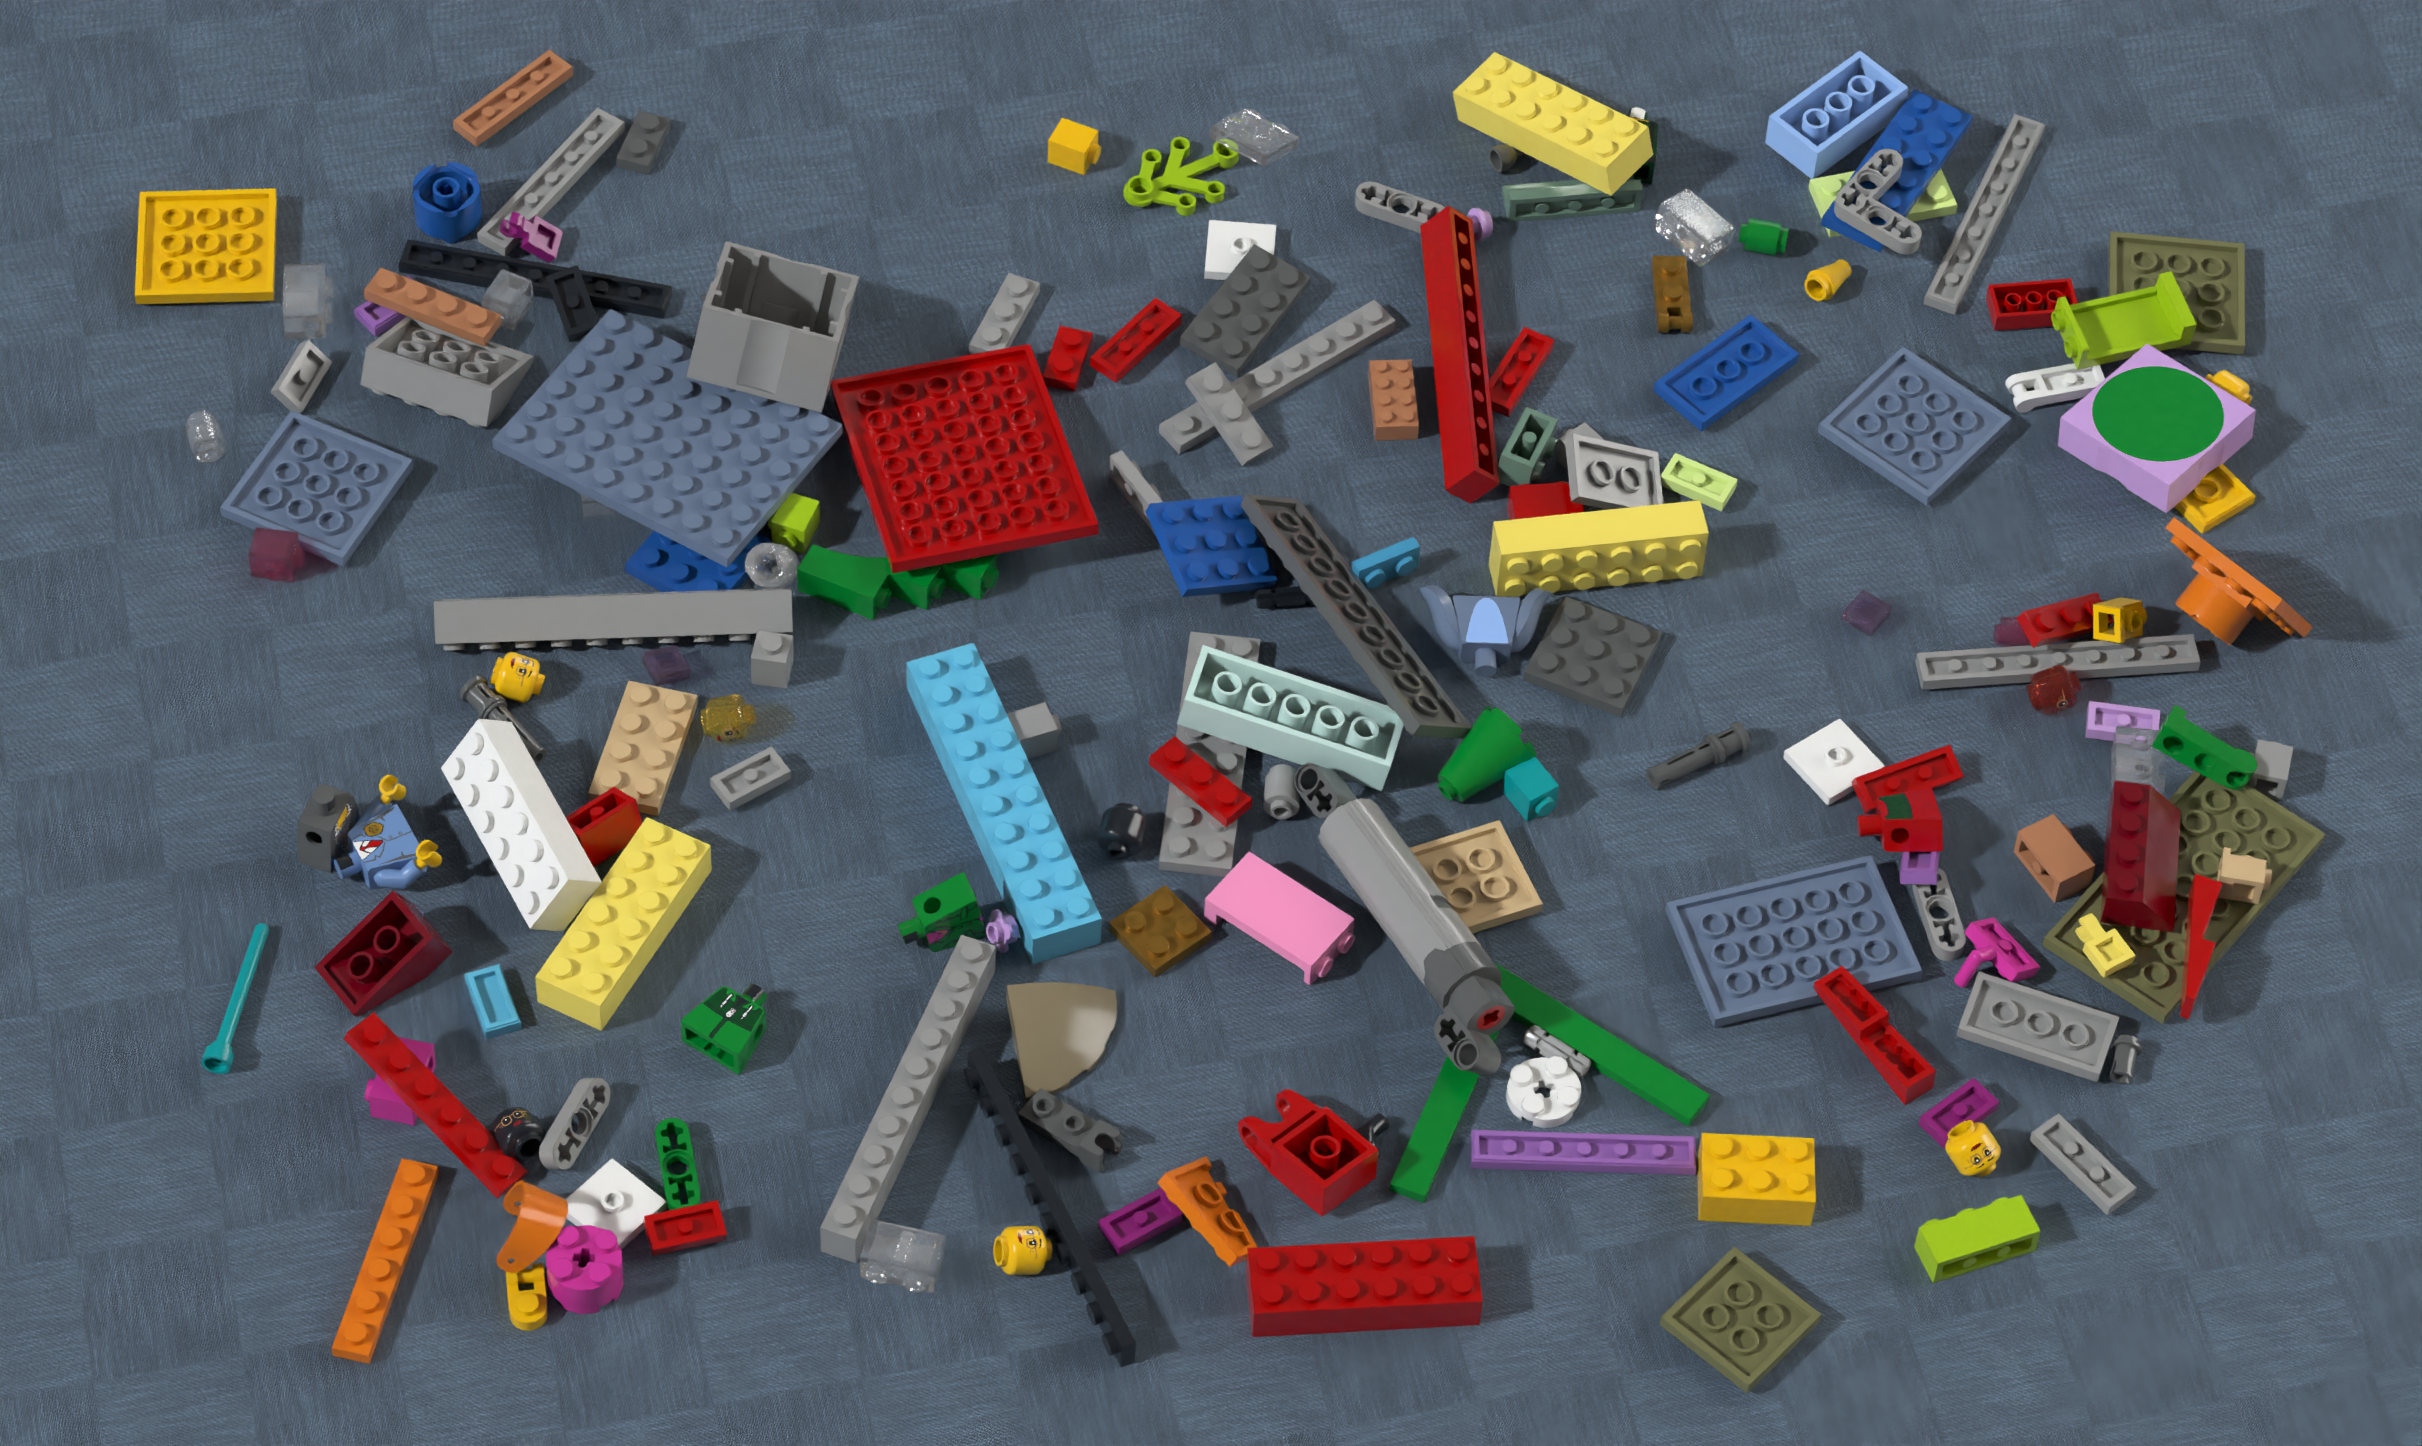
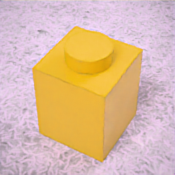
M1061 118L1048 139V163L1084 175L1091 164L1095 165L1100 157L1101 146L1098 145L1099 130Z

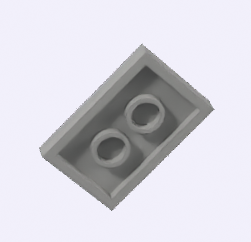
M1574 433L1565 438L1571 502L1607 510L1663 504L1658 452Z

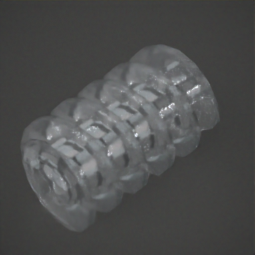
M760 543L747 554L745 571L751 580L759 586L765 588H784L792 584L797 578L799 560L795 552L788 546L776 543ZM773 560H776L777 566L773 567L772 571H769L768 565L773 564Z

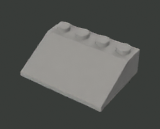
M406 316L366 347L360 385L371 388L374 393L379 395H392L401 398L409 405H422L431 408L442 416H454L466 420L471 426L487 427L501 415L533 363L534 356L490 341L484 347Z

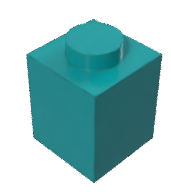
M1535 756L1505 771L1503 793L1526 822L1538 816L1548 815L1557 806L1559 785Z

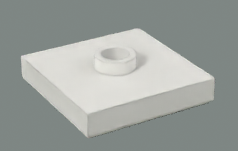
M1209 220L1204 279L1226 280L1254 244L1274 255L1276 225Z
M1841 719L1834 721L1786 749L1783 756L1788 764L1828 806L1854 791L1851 783L1854 778L1885 767Z
M613 1158L566 1199L568 1204L566 1218L576 1226L591 1225L612 1231L617 1237V1242L621 1249L645 1229L643 1223L644 1216L664 1212L667 1209V1201Z

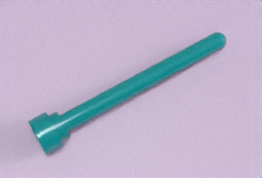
M259 923L254 928L217 1039L205 1048L201 1065L211 1073L226 1074L230 1071L234 1059L230 1045L269 933V927L265 923Z

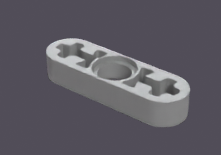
M1364 182L1356 189L1355 207L1359 212L1421 233L1420 226L1445 208L1439 203L1376 182ZM1405 205L1410 208V211L1398 213L1393 210V207Z
M1938 868L1937 885L1935 886L1933 896H1931L1929 884H1913L1912 890L1933 954L1943 961H1955L1963 954L1966 935L1964 934L1947 876L1942 869ZM1940 907L1945 909L1949 916L1944 919H1937L1930 914L1929 910ZM1948 930L1947 937L1950 944H1954L1953 947L1948 946L1947 942H1942L1944 931Z
M582 1078L575 1085L541 1142L539 1157L545 1168L568 1169L575 1162L610 1102V1088L604 1079ZM574 1114L577 1115L579 1121L578 1129L575 1133L571 1126Z

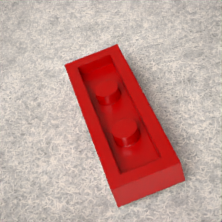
M1155 297L1090 357V366L1117 383L1181 324L1182 314Z
M1526 327L1522 329L1489 379L1492 411L1506 417L1511 415L1554 349L1555 339Z
M2096 592L2023 611L2016 619L2030 644L2035 648L2092 633L2093 604L2103 601ZM2108 614L2109 627L2114 622L2110 614Z
M1175 736L1149 756V765L1226 828L1252 807L1251 797Z
M1949 744L1854 778L1851 783L1864 813L1868 814L1876 811V799L1879 796L1925 788L1936 790L1961 781L1964 775Z

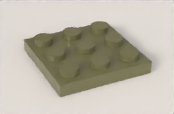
M1733 1247L1661 1316L1660 1325L1744 1392L1748 1393L1820 1323L1822 1314L1740 1250Z

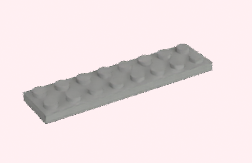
M1190 632L1179 715L1203 645L1258 663L1261 639ZM1178 725L1176 737L1242 790L1247 747ZM1170 782L1159 870L1226 877L1232 870L1238 819L1226 828Z

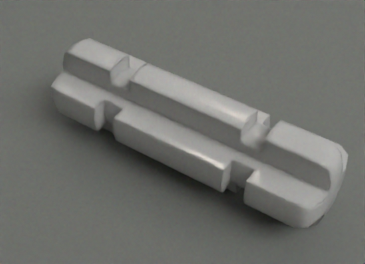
M1533 1025L1529 1028L1523 1041L1527 1046L1534 1050L1539 1048V1053L1546 1058L1553 1056L1562 1057L1578 1078H1582L1588 1072L1591 1065L1590 1059L1581 1053L1575 1055L1573 1048L1551 1034L1548 1037L1545 1036L1547 1032L1540 1027Z

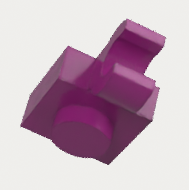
M517 212L511 213L509 221L503 219L499 230L506 237L523 239L521 248L547 263L556 258L563 234L562 230L536 215L527 220Z

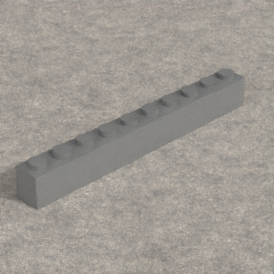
M791 588L435 599V644H443V650H464L465 643H479V649L501 648V642L514 641L515 648L536 647V641L551 640V647L572 646L573 639H586V645H608V638H622V644L644 643L643 637H658V643L679 642V636H693V642L715 641V635L729 634L730 641L750 640V634L757 633L758 630L781 634L793 632Z
M964 935L960 936L820 1227L821 1252L857 1263L994 975L996 946Z

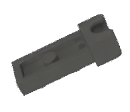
M1041 1088L1018 1112V1118L1023 1125L1078 1156L1081 1163L1097 1172L1105 1170V1166L1102 1163L1103 1150H1109L1115 1154L1120 1153L1122 1150L1123 1139L1118 1129L1102 1120L1097 1122Z

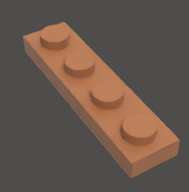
M549 49L454 119L453 129L478 147L573 76V66Z
M382 267L364 289L365 300L484 347L502 324L501 314Z

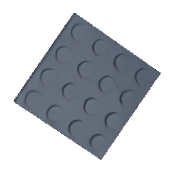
M1902 346L1819 424L1818 433L1927 506L2010 427L2011 418Z
M291 410L221 505V516L344 567L414 469L413 459Z

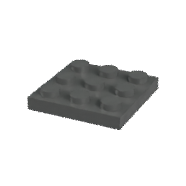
M1564 596L1524 671L1523 680L1622 717L1661 641L1662 632Z

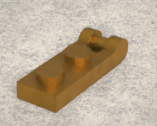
M1652 256L1651 269L1657 332L1668 333L1669 329H1681V333H1692L1693 315L1690 305L1686 256Z

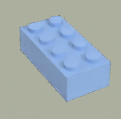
M1858 51L1771 114L1768 120L1765 143L1811 179L1817 178L1889 125L1906 101L1908 87L1863 52Z

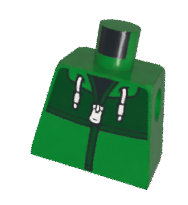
M750 984L742 995L727 986L720 987L681 1020L682 1042L740 1075L766 1031V1011L761 1007L767 1000L766 993L755 984Z

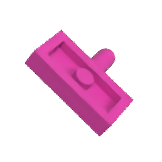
M1994 917L1970 923L1964 932L1974 943L1976 949L1969 954L1955 976L1954 982L1959 987L1965 988L1981 963L1991 961L1999 974L2010 982L2034 977L2040 966Z

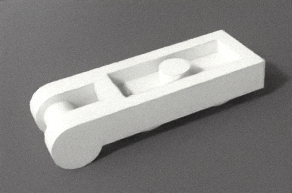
M2073 363L2014 374L2006 380L2005 384L2009 393L2014 395L2013 403L2016 410L2020 413H2025L2032 410L2035 406L2084 398L2103 382L2105 377L2100 365L2077 370ZM2032 387H2034V389H2035V390H2032V391H2027V390H2026L2027 388H2032Z

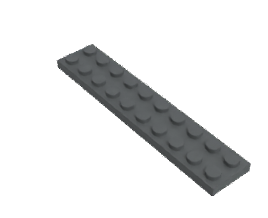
M1247 494L1241 503V507L1249 516L1250 522L1259 529L1265 537L1267 545L1277 553L1283 561V566L1292 573L1300 584L1301 590L1316 605L1318 613L1328 621L1334 629L1336 637L1343 641L1352 653V658L1361 665L1369 676L1370 682L1385 697L1387 705L1396 712L1405 724V729L1416 737L1463 739L1472 727L1300 500Z

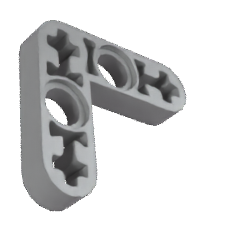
M1882 149L1876 152L1838 192L1834 204V213L1840 220L1893 251L1905 255L1912 254L1920 247L1922 236L1920 227L1878 202L1882 195L1899 179L1903 166L1901 154L1892 149ZM1881 166H1887L1881 174ZM1871 181L1877 185V188L1865 189L1860 183ZM1855 197H1857L1856 205L1851 204ZM1880 217L1886 221V224L1881 226L1874 225L1869 219Z

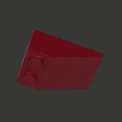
M393 890L314 968L355 1017H359L427 978L453 953V950L416 906Z

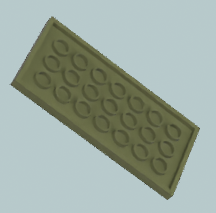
M2196 771L2190 775L2169 799L2181 811L2173 932L2101 923L2102 873L2044 937L2042 946L2161 1024H2164L2181 1004L2188 899L2194 874L2196 873L2217 881L2218 866L2224 847L2231 848V854L2249 855L2254 858L2267 860L2266 869L2272 870L2269 891L2262 890L2258 904L2218 898L2203 938L2216 943L2206 972L2207 975L2319 848L2326 835L2248 784L2242 790H2232L2224 785L2221 786ZM2090 913L2097 918L2105 932L2115 928L2136 955L2132 964L2105 978L2101 976L2082 951L2085 943L2080 940L2075 932L2076 928L2082 926L2079 923V919Z

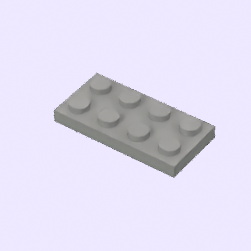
M1978 972L1956 1036L2098 1082L2120 1017Z

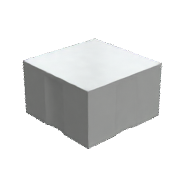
M726 241L717 265L714 281L710 284L702 307L687 377L822 413L842 349L859 276L814 264L792 261L769 252Z

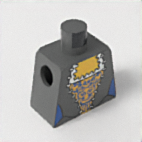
M325 784L318 785L313 791L312 797L297 824L298 862L332 873L335 868L334 859L341 857L348 845L347 833L360 819L354 796L351 793Z

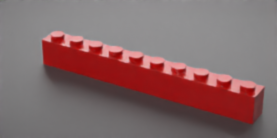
M1447 206L1420 226L1421 246L1423 251L1445 490L1471 504L1500 483L1473 221L1454 208Z

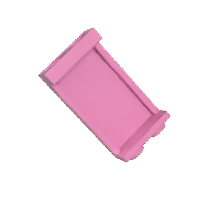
M1248 852L1205 898L1204 919L1216 927L1222 919H1225L1304 971V982L1308 985H1312L1318 977H1325L1330 971L1334 959L1340 953L1345 954L1348 952L1355 941V935H1353L1355 919L1251 852Z

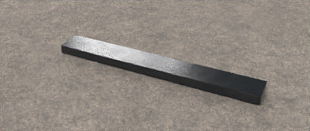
M409 239L399 262V272L548 299H553L545 276L568 268ZM580 270L593 307L660 319L665 318L672 296V286Z

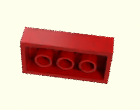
M2071 278L1988 285L1986 302L1994 331L2053 326L2051 314L2055 310L2059 297L2065 296L2069 305L2078 303Z

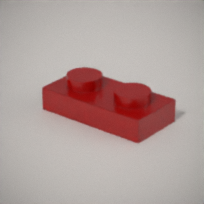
M1059 326L1042 376L1046 386L1076 392L1092 344L1093 332Z
M718 1200L646 1215L643 1219L652 1256L720 1242L727 1238Z

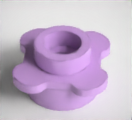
M996 909L991 912L992 919L986 926V934L989 941L997 944L998 950L1001 953H1005L1009 949L1008 944L1016 942L1018 939V925L1013 916L1010 914L1002 915L1001 911Z

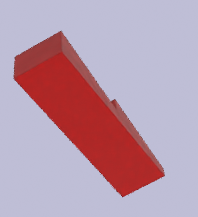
M2196 873L2194 874L2188 899L2180 1017L2189 1019L2215 948L2216 943L2203 938L2223 884Z
M1843 966L1814 982L1813 989L1904 1105H1907L1933 1088L1936 1070L1888 1022L1889 1012Z

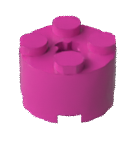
M591 1225L565 1226L546 1252L548 1289L550 1294H553L554 1298L561 1302V1306L565 1310L577 1314L597 1313L600 1311L599 1307L608 1304L613 1298L614 1301L619 1298L624 1286L622 1249L612 1231Z

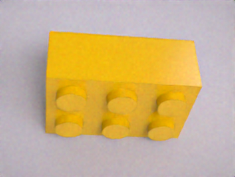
M1701 1134L1697 1156L1698 1221L1811 1226L1816 1204L1814 1138Z

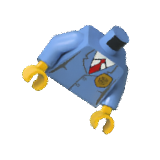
M386 775L381 779L379 790L383 795H377L366 812L347 833L350 853L334 859L335 868L341 879L360 872L370 889H406L418 878L427 876V865L438 867L442 862V856L435 852L438 849V845L430 840H424L419 844L398 805L392 806V799L398 801L406 795L405 786L397 784L393 788L398 781V778L393 775Z

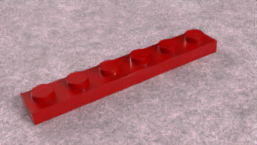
M374 1012L346 1033L344 1040L497 1199L509 1191L516 1182L525 1178L528 1171L514 1157H508L502 1153L494 1136Z

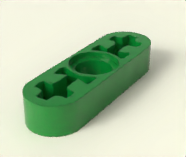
M664 1119L655 1129V1139L667 1210L701 1204L689 1128L681 1119ZM669 1133H675L678 1149L671 1150ZM675 1162L685 1163L689 1167L681 1175L671 1174L667 1168ZM685 1187L688 1204L681 1205L678 1188Z

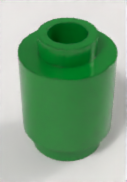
M1749 217L1748 224L1741 223L1738 243L1744 244V251L1775 256L1776 253L1784 254L1789 228L1782 227L1781 223Z

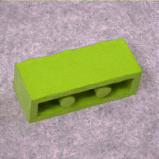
M2022 1195L2009 1199L2002 1197L1996 1199L1990 1205L1978 1209L1967 1208L1960 1211L1956 1216L1943 1220L1932 1219L1927 1221L1918 1229L1914 1248L1933 1283L2033 1252L2036 1250L2041 1231Z

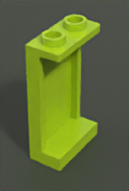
M2172 271L2159 274L2156 285L2153 287L2069 305L2065 296L2059 297L2055 310L2051 314L2053 327L2056 331H2060L2064 340L2065 353L2069 358H2072L2077 370L2131 358L2146 344L2159 351L2190 345L2197 326Z

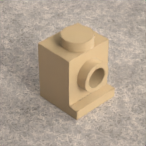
M2224 847L2217 872V881L2223 883L2218 898L2258 904L2262 890L2269 891L2272 870L2266 869L2267 860L2254 858L2249 855L2231 854V848Z

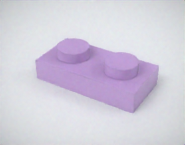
M2089 701L2085 737L2152 746L2159 731L2160 710Z

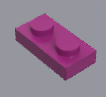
M1972 1078L1920 1116L1918 1125L1945 1149L1946 1142L1949 1139L1947 1135L1953 1127L1967 1120H1972L1974 1123L1982 1122L1998 1110L1999 1101L1975 1078Z
M1160 1187L1098 1220V1229L1119 1256L1181 1223L1183 1213L1177 1205L1168 1199L1165 1191Z

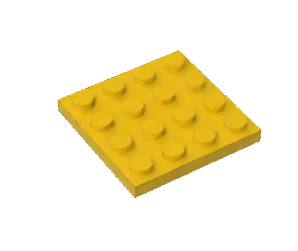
M276 188L140 192L135 279L136 304L274 301L277 219Z

